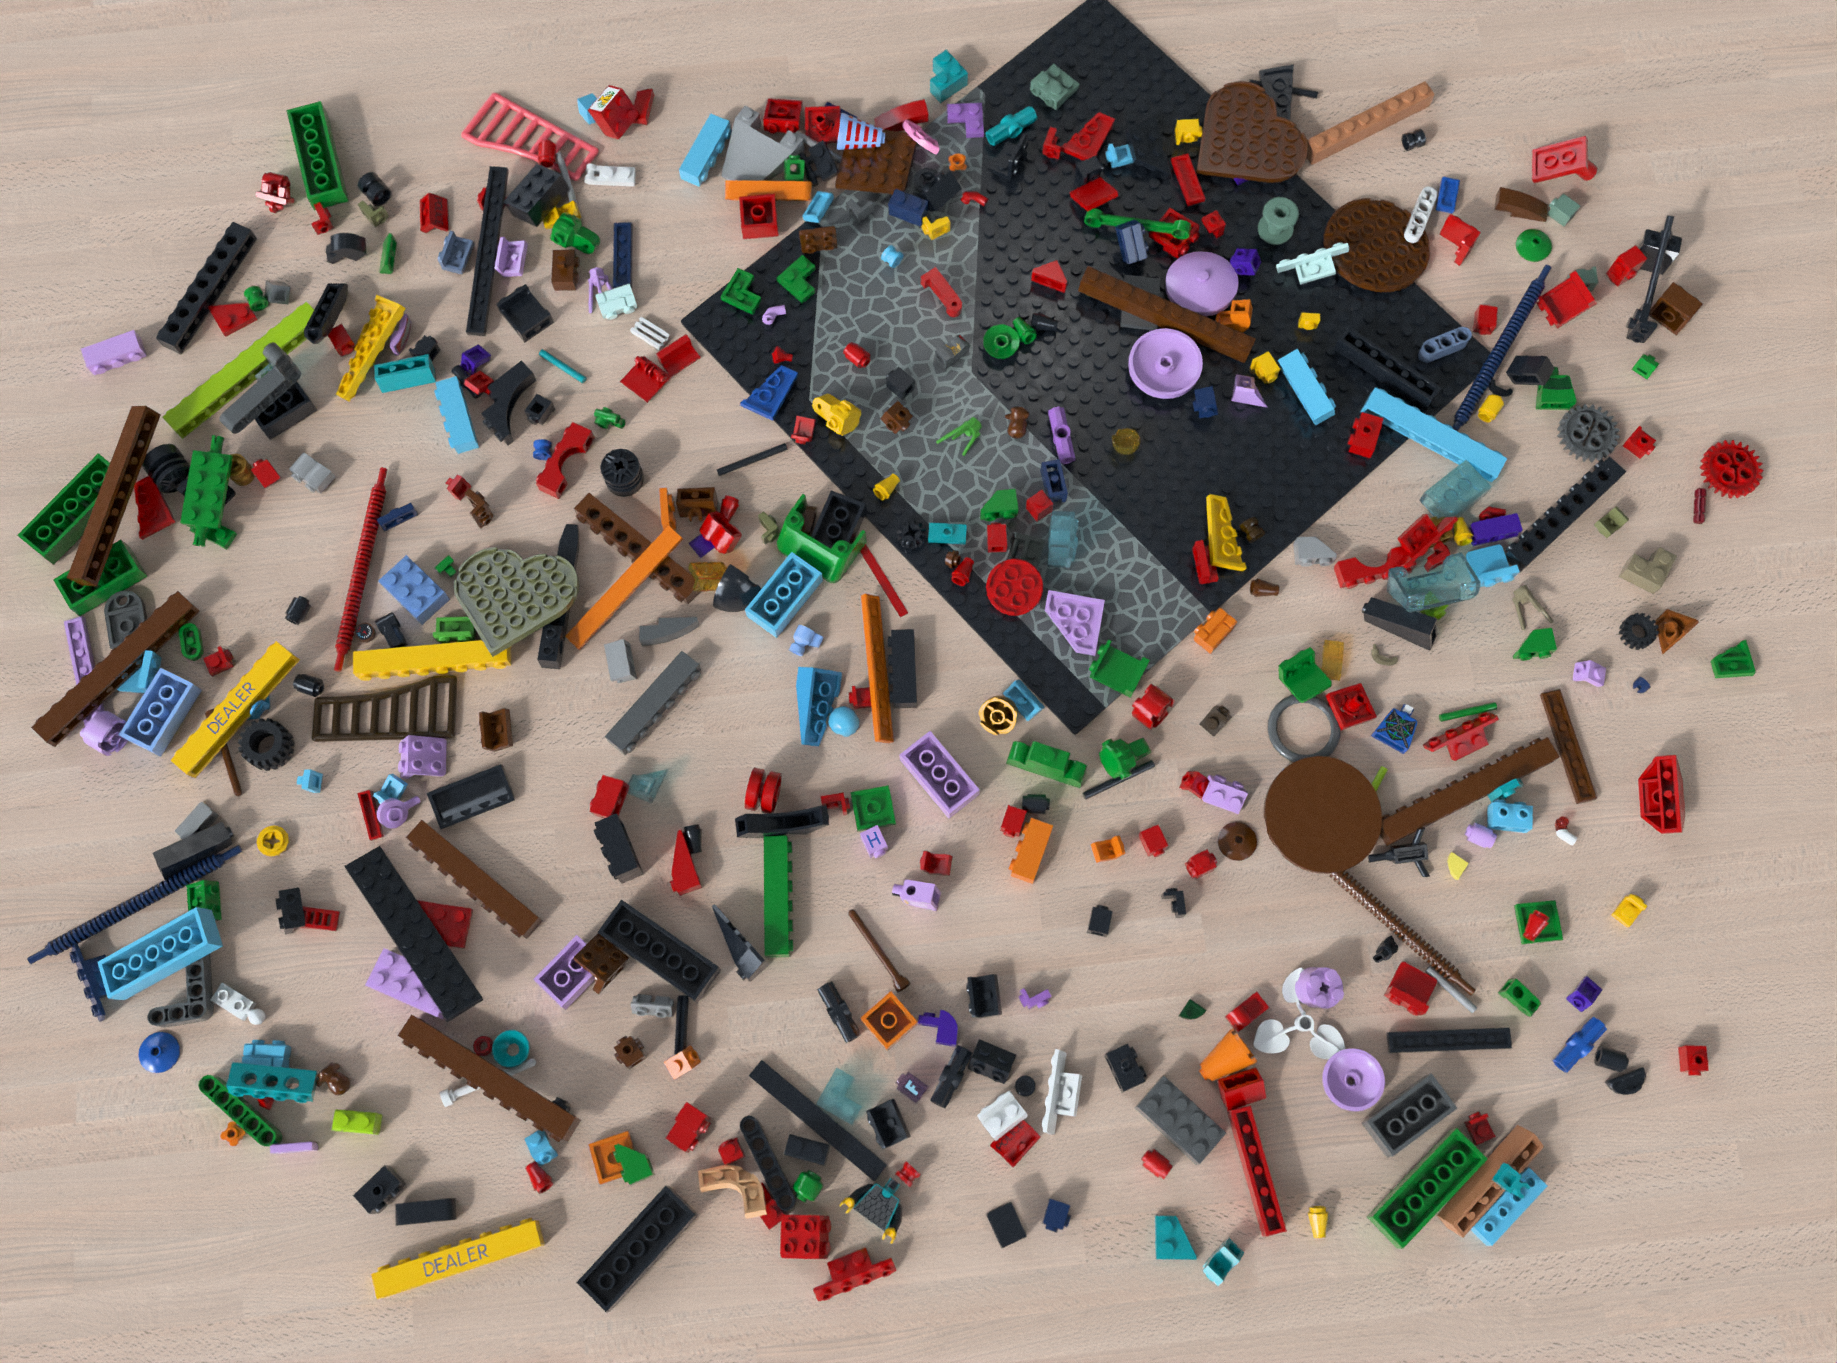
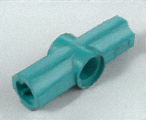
M1028 106L1015 115H1006L1000 124L986 131L988 142L995 146L1008 137H1017L1023 128L1037 121L1035 110Z

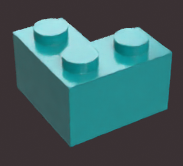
M947 49L933 58V72L936 76L930 79V93L941 104L968 85V72Z

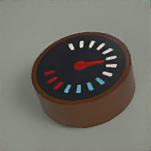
M361 623L355 629L356 638L363 643L372 641L376 635L374 627L369 623Z

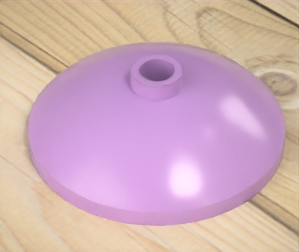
M1344 1049L1335 1053L1327 1061L1322 1074L1323 1087L1327 1096L1335 1105L1344 1110H1366L1378 1102L1384 1091L1385 1077L1380 1064L1372 1055L1360 1049ZM1348 1077H1351L1354 1082L1352 1085L1348 1084Z

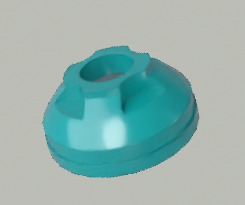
M516 1030L502 1032L496 1037L492 1045V1054L495 1061L507 1068L521 1065L528 1058L530 1052L528 1039L524 1034ZM512 1044H517L519 1047V1052L515 1056H510L508 1053V1048Z

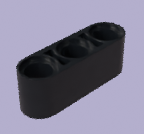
M456 1198L395 1204L396 1226L456 1220Z

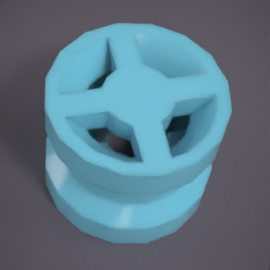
M890 245L883 252L881 259L884 262H888L890 267L895 268L902 261L904 254L900 251L897 252L896 248Z

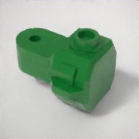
M568 212L562 213L556 220L550 236V240L564 248L574 247L585 254H592L600 244L599 236L582 226L581 219Z
M1144 738L1129 744L1122 739L1116 741L1108 739L1102 743L1103 747L1099 752V756L1106 772L1114 779L1121 777L1123 780L1132 775L1131 770L1136 766V761L1144 758L1152 751Z

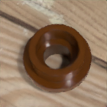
M957 550L948 551L945 559V564L949 568L954 569L961 561V555H959Z

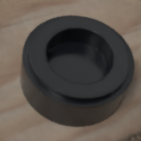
M1026 1075L1019 1077L1015 1083L1016 1092L1023 1097L1033 1094L1036 1088L1033 1078Z

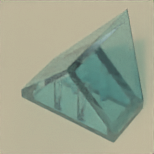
M668 769L642 775L633 774L628 783L630 785L628 794L652 804Z

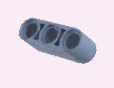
M1459 327L1426 340L1418 352V357L1422 362L1428 363L1462 350L1472 337V333L1467 327Z

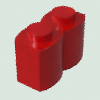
M718 511L709 513L699 529L703 538L711 541L715 549L722 554L732 552L742 537V533Z

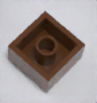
M1673 282L1650 309L1649 316L1677 336L1703 303Z

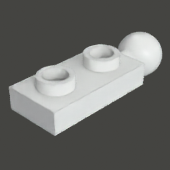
M221 983L210 999L243 1021L248 1016L249 1021L254 1025H259L265 1020L266 1015L262 1009H253L257 1003L225 983Z

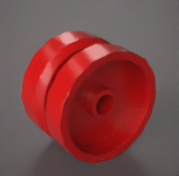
M754 767L747 785L745 809L756 811L761 803L762 813H774L780 795L782 773L771 771L766 778L764 769Z

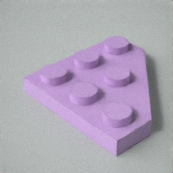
M1048 590L1045 606L1046 613L1076 653L1095 656L1105 600Z

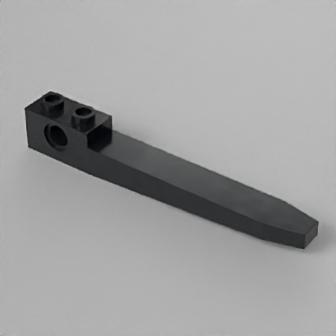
M566 524L559 541L557 555L569 561L576 571L580 547L578 525ZM570 609L559 618L545 625L542 629L537 658L541 668L561 669Z

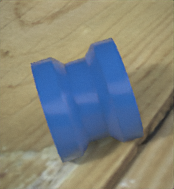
M538 439L533 442V447L535 448L533 458L547 460L549 457H552L550 452L552 442L544 439Z

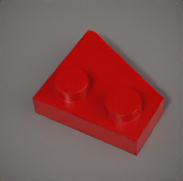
M248 303L208 307L225 337L258 320Z

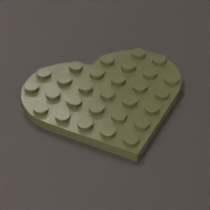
M497 547L483 549L471 555L460 566L458 576L454 580L455 596L492 657L566 613L574 604L580 587L579 578L574 567L561 556L538 554L523 560L516 552L510 549H498Z

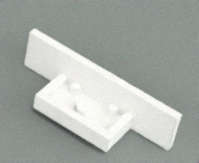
M1055 1049V1054L1051 1060L1053 1066L1052 1074L1048 1080L1049 1094L1045 1100L1046 1114L1042 1120L1043 1132L1052 1135L1055 1134L1057 1114L1076 1117L1082 1075L1064 1073L1067 1053Z

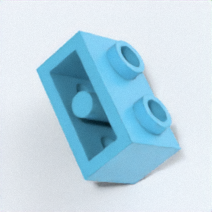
M1494 800V802L1487 806V828L1527 833L1532 830L1533 806H1528L1525 802L1510 804L1506 803L1505 800Z

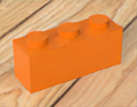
M1031 818L1029 823L1025 822L1022 833L1025 834L1023 841H1018L1015 850L1019 853L1016 859L1012 858L1009 870H1012V877L1033 884L1053 825Z

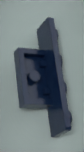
M74 944L72 951L69 953L70 959L78 967L76 971L80 982H84V994L86 999L91 1000L93 1016L97 1017L99 1022L104 1021L106 1013L100 998L106 997L107 993L98 961L106 958V955L84 960L79 945Z

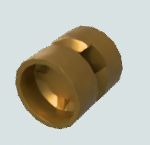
M231 454L233 460L229 478L239 486L250 484L255 478L254 473L251 471L253 467L242 455Z

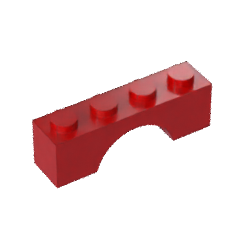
M574 422L565 429L561 442L556 444L555 452L552 457L547 459L543 472H540L536 478V485L540 491L557 499L561 497L568 485L565 477L562 475V466L570 456L588 451L595 439L591 430Z
M1403 546L1391 548L1387 554L1386 563L1381 566L1369 567L1354 557L1337 561L1334 571L1340 588L1347 587V589H1351L1361 583L1366 585L1374 583L1377 579L1383 578V580L1393 578L1394 575H1408L1412 573L1417 564L1415 561L1414 565L1409 568H1397L1395 564L1407 554Z

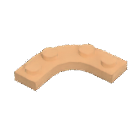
M723 1165L698 1171L701 1193L720 1188H732L737 1190L743 1197L746 1219L767 1214L764 1191L759 1179L754 1174L743 1170V1167Z

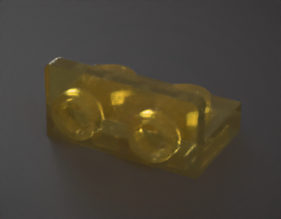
M691 562L688 570L695 578L694 591H716L727 569L723 562Z

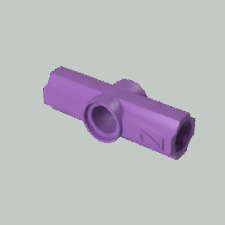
M1060 406L1053 407L1051 410H1048L1053 442L1056 446L1060 462L1068 464L1075 461L1070 428L1067 424L1064 408ZM1062 433V434H1064V435H1066V436H1065V437H1059L1058 434Z

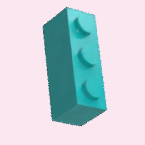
M429 354L374 365L375 380L382 393L436 382L435 367Z

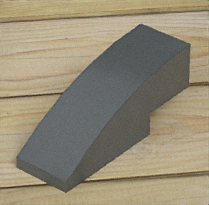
M659 618V625L640 626L639 641L642 646H649L678 639L699 627L698 618Z

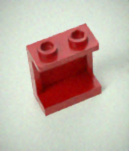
M1576 270L1569 274L1570 278L1542 296L1540 295L1539 301L1536 302L1541 312L1543 310L1547 312L1548 316L1545 318L1550 326L1555 325L1557 329L1597 304Z

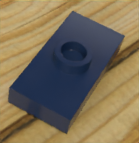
M408 503L400 508L392 509L390 513L378 518L377 521L382 529L387 531L418 516V513L412 503Z

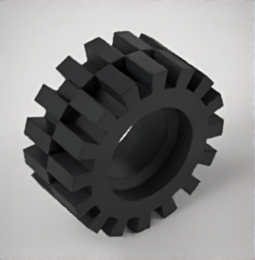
M1645 613L1630 615L1619 627L1621 629L1619 635H1623L1620 637L1621 641L1625 639L1626 642L1623 644H1630L1629 648L1631 649L1634 647L1635 650L1646 648L1656 640V636L1659 631H1656L1658 625H1653L1656 621L1654 619L1650 621L1651 616L1649 615L1644 617ZM1634 625L1641 626L1645 631V636L1639 638L1634 635L1632 627Z

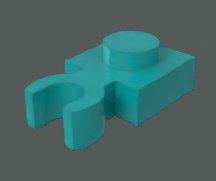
M1504 1162L1492 1178L1505 1191L1513 1192L1515 1196L1522 1199L1524 1196L1520 1193V1189L1522 1187L1530 1189L1529 1184L1520 1180L1522 1175Z

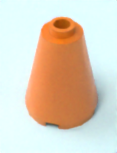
M1232 1028L1199 1064L1201 1066L1199 1072L1205 1080L1210 1079L1214 1081L1251 1066L1258 1061L1253 1057L1254 1055L1242 1038L1238 1036L1236 1030Z

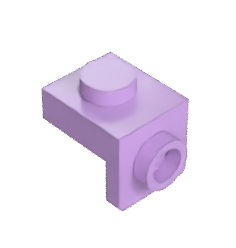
M1591 660L1577 662L1574 667L1573 680L1576 682L1585 680L1597 687L1604 686L1606 668Z

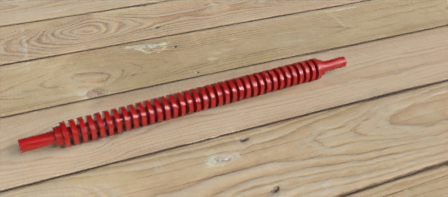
M383 467L380 468L377 484L371 489L370 501L368 502L355 565L352 571L353 574L350 580L351 583L349 584L350 588L348 589L340 630L337 636L335 648L338 654L334 671L337 672L342 671L345 654H348V651L351 650L353 632H355L361 599L364 593L363 590L366 584L365 581L367 579L366 576L369 571L368 567L370 566L379 526L377 519L381 517L387 491L384 484L388 469Z

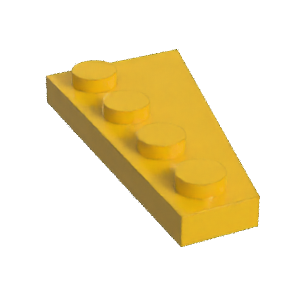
M1210 494L1206 497L1210 564L1243 572L1247 568L1245 562L1242 563L1240 556L1242 551L1236 542L1235 537H1237V533L1231 524L1233 519L1227 498Z

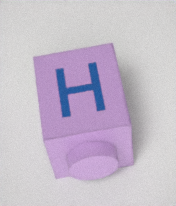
M878 825L860 833V838L870 858H879L886 854L885 851L888 850V846Z

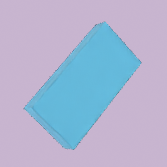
M817 191L802 216L803 220L820 223L834 199L833 193Z

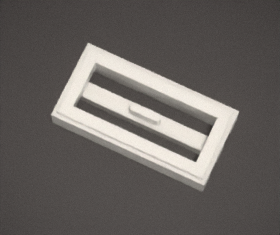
M642 316L639 318V322L635 323V327L630 329L631 333L659 351L671 338L670 334ZM638 329H641L642 331H644L651 337L655 338L656 340L660 341L661 343L658 344L657 342L650 339L643 333L639 332Z

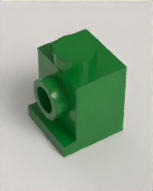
M789 155V158H785V181H804V160L800 159V155ZM795 164L796 169L791 171L790 166Z

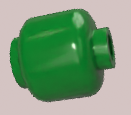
M809 1169L807 1172H801L793 1184V1190L797 1192L795 1197L806 1203L807 1199L815 1201L823 1188L822 1177Z

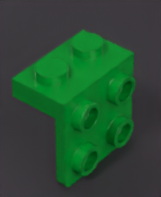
M1311 647L1299 651L1294 657L1286 659L1278 665L1280 681L1300 703L1310 700L1332 686V681L1316 665L1315 651Z

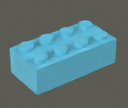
M791 552L746 607L747 617L777 638L823 581L822 573Z

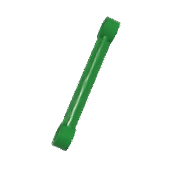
M1096 208L1087 211L1084 219L1086 225L1098 228L1102 224L1117 226L1131 220H1137L1140 224H1143L1144 229L1147 231L1169 233L1177 239L1189 238L1192 228L1191 224L1185 220H1176L1174 223L1116 216L1104 214Z

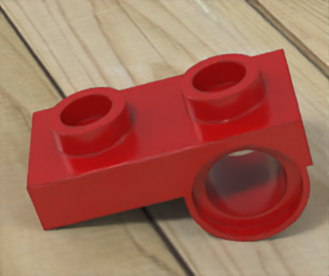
M1255 992L1227 1014L1225 1018L1238 1033L1270 1007L1259 993Z

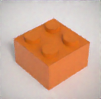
M891 991L860 1018L886 1051L891 1049L918 1025L916 1019Z

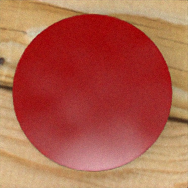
M1009 559L997 564L991 570L986 582V592L989 601L998 611L1010 616H1019L1030 612L1037 606L1043 594V581L1039 571L1031 563L1022 559Z

